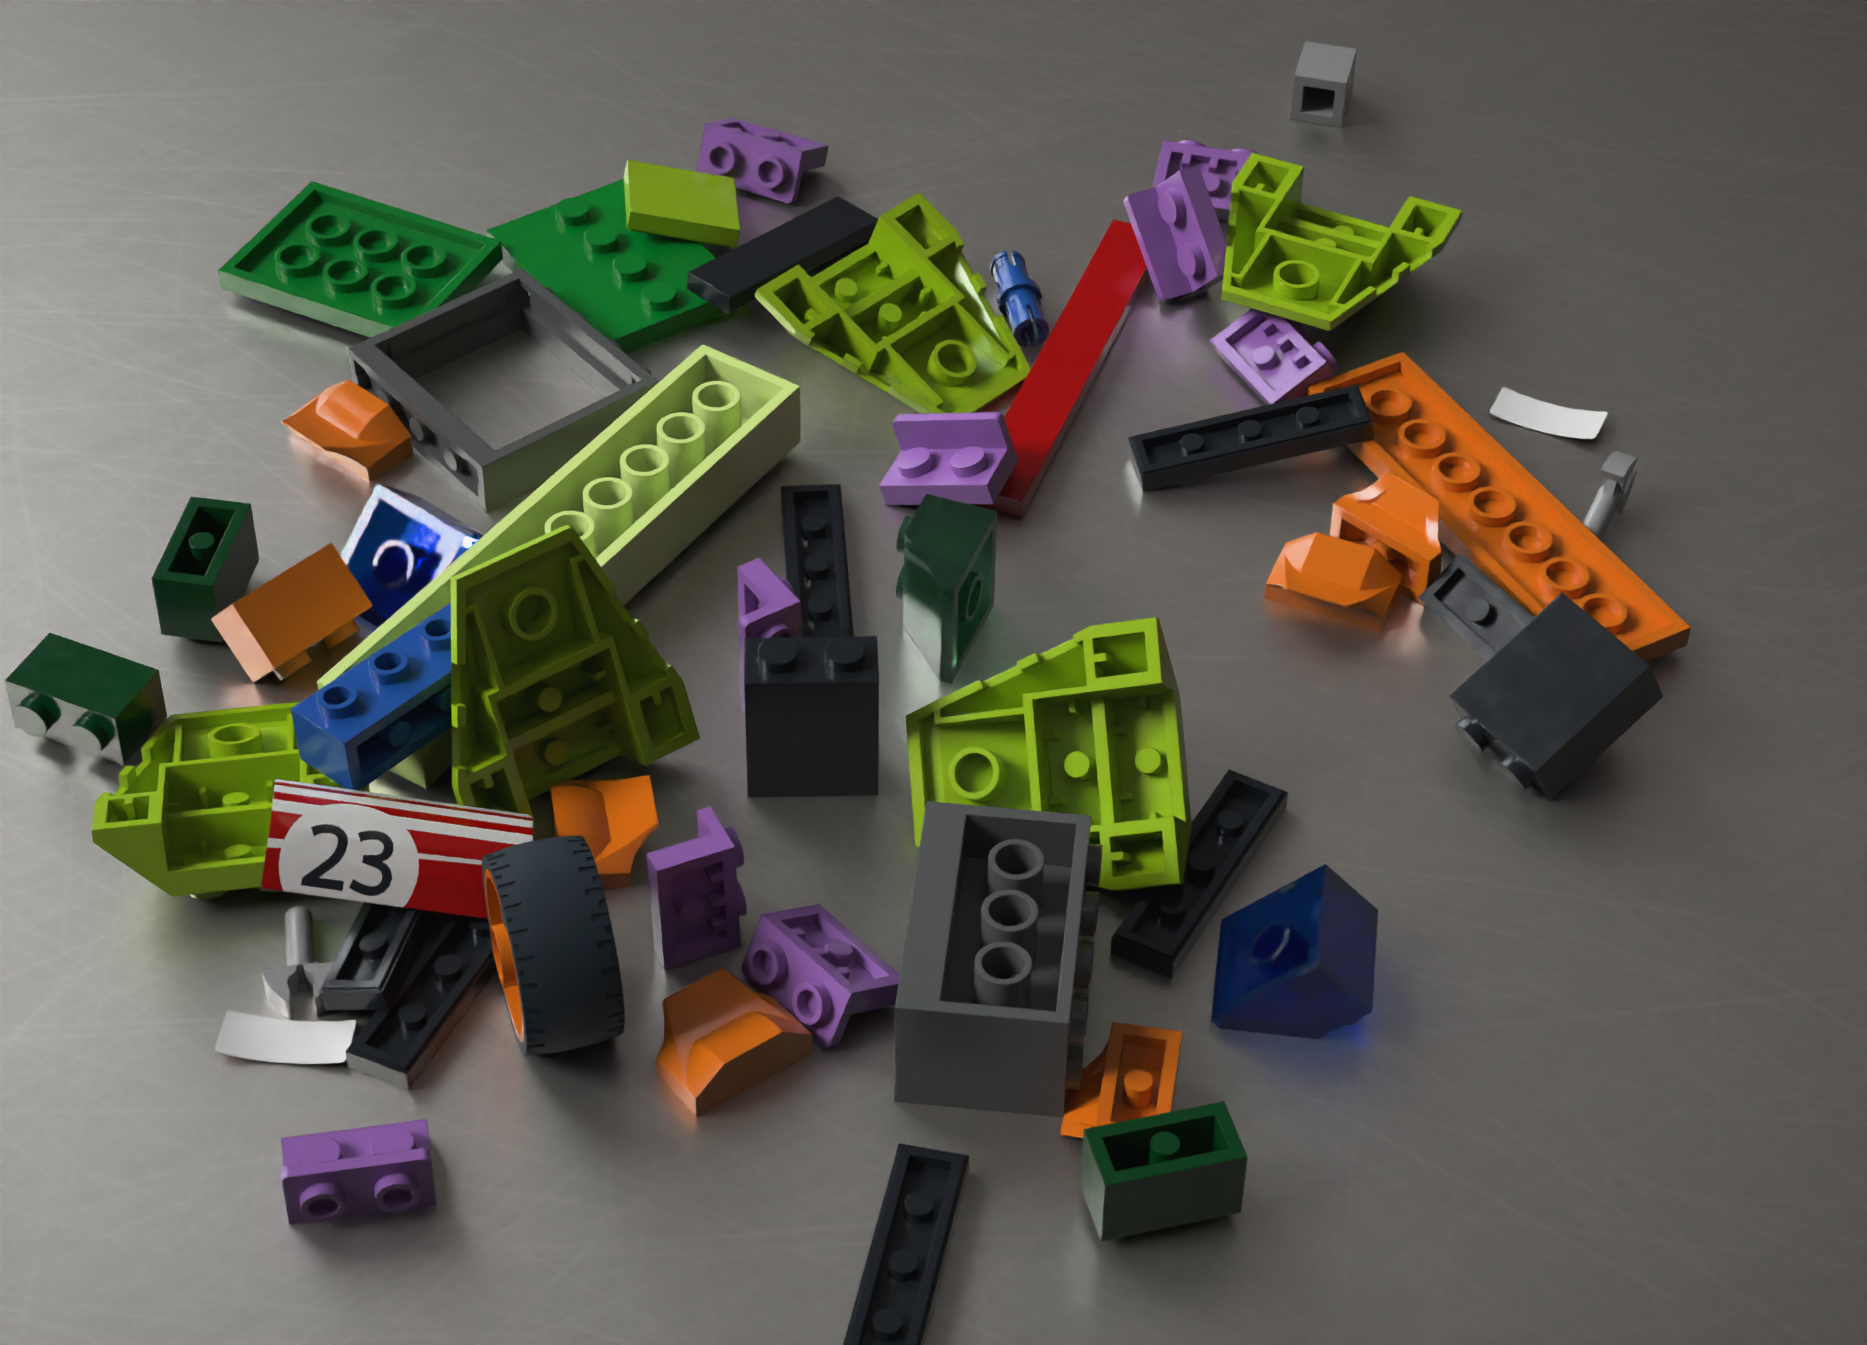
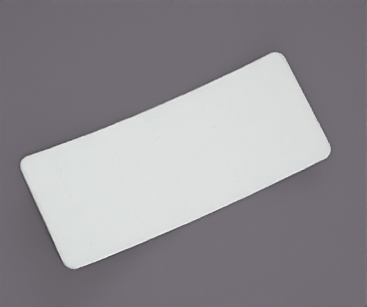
M1506 387L1500 390L1490 409L1492 415L1516 425L1542 433L1579 439L1596 438L1608 415V412L1578 410L1557 406L1517 393Z
M228 1010L224 1016L215 1051L232 1057L272 1063H343L347 1060L345 1051L352 1043L357 1022L356 1020H284Z

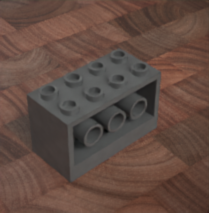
M926 801L895 1004L894 1102L1063 1117L1066 1089L1080 1090L1084 1047L1071 1046V1042L1083 1043L1084 1036H1086L1089 994L1076 992L1077 988L1089 989L1094 956V942L1082 941V936L1094 937L1098 918L1099 892L1086 891L1087 885L1099 886L1103 845L1089 844L1090 815Z

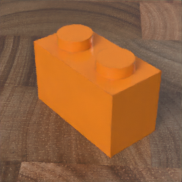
M331 542L237 600L211 618V620L253 683L271 671L281 681L312 661L305 650L322 639L329 650L359 631L360 628L354 618L373 607V605Z

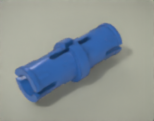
M1002 251L995 255L989 265L990 273L998 288V298H996L998 308L1003 316L1008 317L1013 336L1018 345L1027 347L1028 341L1024 333L1027 332L1032 347L1038 346L1047 339L1050 332L1049 325L1040 307V299H1042L1040 288L1035 281L1030 279L1025 260L1017 251L1011 252V258L1014 265H1011L1007 251Z

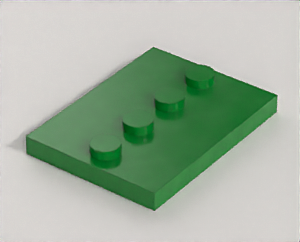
M624 178L573 198L563 199L557 204L487 230V237L501 241L503 255L501 261L512 273L523 269L545 288L549 287L557 298L574 312L581 313L589 324L608 340L618 343L625 354L726 314V312L687 289L688 272L716 258L700 242L627 229Z
M311 181L218 270L221 289L372 338L472 292L503 259L502 243L497 239Z

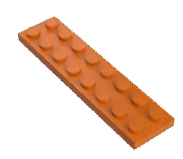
M1404 352L1307 386L1306 396L1358 384L1373 422L1374 439L1346 446L1379 479L1386 472L1391 471L1440 499L1438 538L1455 556L1459 553L1465 556L1533 617L1537 616L1559 594L1563 593L1645 662L1687 646L1691 627Z

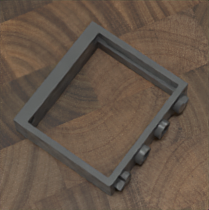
M523 269L348 348L352 382L389 404L410 433L413 448L486 513L540 487L659 383L651 375L649 369H644L625 354L618 343L608 340L591 326L581 313L574 312L557 298L549 287L545 288ZM519 329H523L604 398L495 451L414 379Z

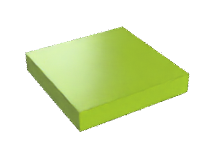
M627 160L623 176L627 229L730 248L737 247L740 222L734 178Z

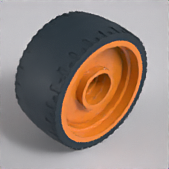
M565 836L540 839L506 847L484 855L482 858V879L493 954L505 1004L522 1054L534 1055L568 1051L596 1044L623 1034L625 1028V1007L614 933L599 873L583 836Z

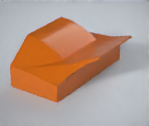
M351 380L330 386L287 419L281 421L292 433L367 482H371L413 455L412 437L390 405Z
M1389 471L1362 492L1344 495L1333 503L1330 536L1377 549L1403 575L1400 593L1421 606H1425L1418 597L1441 574L1442 551L1438 539L1440 499Z
M1316 532L1286 542L1265 584L1264 598L1381 632L1400 595L1403 575L1375 548Z
M650 775L621 780L596 779L548 782L555 837L583 836L593 855L603 890L631 887V869L634 857L646 838L659 826Z
M723 967L664 998L662 1001L664 1042L656 1058L657 1074L696 1117L812 1053V1034L772 996L755 992Z
M1112 1022L1110 1037L1102 1053L1082 1069L1080 1090L1068 1089L1060 1135L1083 1138V1131L1087 1128L1172 1112L1182 1031Z

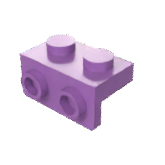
M760 558L737 567L741 709L744 712V638L801 637L800 600L796 597L790 583L783 577L778 578Z

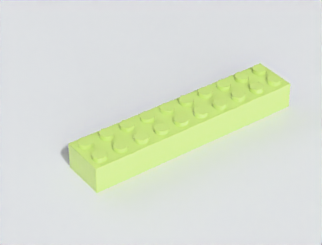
M702 344L317 681L318 690L451 603V577L564 525L573 527L617 588L615 593L625 605L801 442L800 386ZM452 727L389 771L427 789L452 766Z

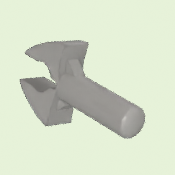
M1616 450L1612 452L1601 468L1599 490L1583 521V524L1600 541L1614 513L1622 514L1637 471L1633 470L1638 458Z
M297 906L289 909L285 914L287 964L281 968L262 969L264 988L268 999L282 1015L290 1020L293 1019L291 996L299 990L301 983H306L307 988L314 992L317 1017L326 1011L319 991L334 961L317 963L315 961L312 913L305 907Z

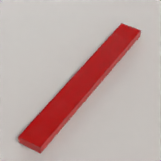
M1112 220L1004 417L1019 461L994 504L970 505L1023 517L1149 277V272L1131 223Z

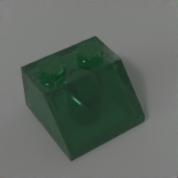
M926 494L914 516L906 515L899 528L896 546L898 552L904 553V565L898 577L896 597L903 599V627L939 681L952 684L994 606L997 511Z

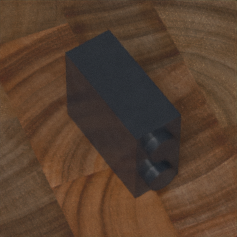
M1561 593L1449 695V698L1461 718L1455 724V727L1463 738L1480 753L1487 747L1501 758L1497 762L1498 766L1518 788L1525 791L1532 785L1547 800L1551 801L1662 699L1663 694L1649 664L1565 594Z
M877 636L744 638L748 798L878 795L879 669Z

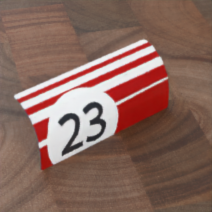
M275 779L261 886L264 889L488 919L482 879V858L484 855L506 847L533 841V818L528 814Z

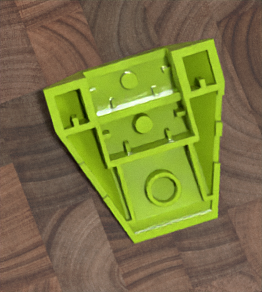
M1252 152L1232 182L1221 300L1331 331L1440 253L1461 221L1462 210L1409 196L1390 227L1301 203L1304 166Z
M920 192L880 215L869 243L812 278L798 264L758 288L755 293V298L793 337L921 414L981 412L1021 386L1031 370L1003 315L996 316L984 294L987 285L980 272L973 274L962 253L965 244L958 231Z
M564 525L450 578L452 789L458 805L528 814L532 816L534 822L529 800L549 791L548 782L569 781L619 755L648 765L700 739L682 678L672 665L665 663L648 639L650 634L641 621L633 618L615 593L617 588L573 527Z
M1157 617L1091 625L1073 634L1074 638L1041 654L1033 653L1017 661L1016 666L985 681L977 680L905 715L915 846L920 847L926 801L1090 815L1089 844L1103 845L1099 886L1094 887L1119 892L1183 884L1192 822L1181 699L1160 620Z
M300 702L173 714L164 721L141 748L143 761L135 769V766H125L118 774L120 783L118 790L113 795L112 793L103 792L95 801L91 828L94 844L171 897L189 895L195 899H212L224 895L228 890L256 887L266 892H278V890L264 889L261 886L275 779L338 788L343 787L301 760L291 708ZM369 784L359 791L370 792Z

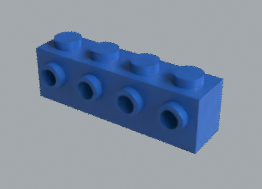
M451 603L291 708L301 760L343 788L361 790L452 727Z

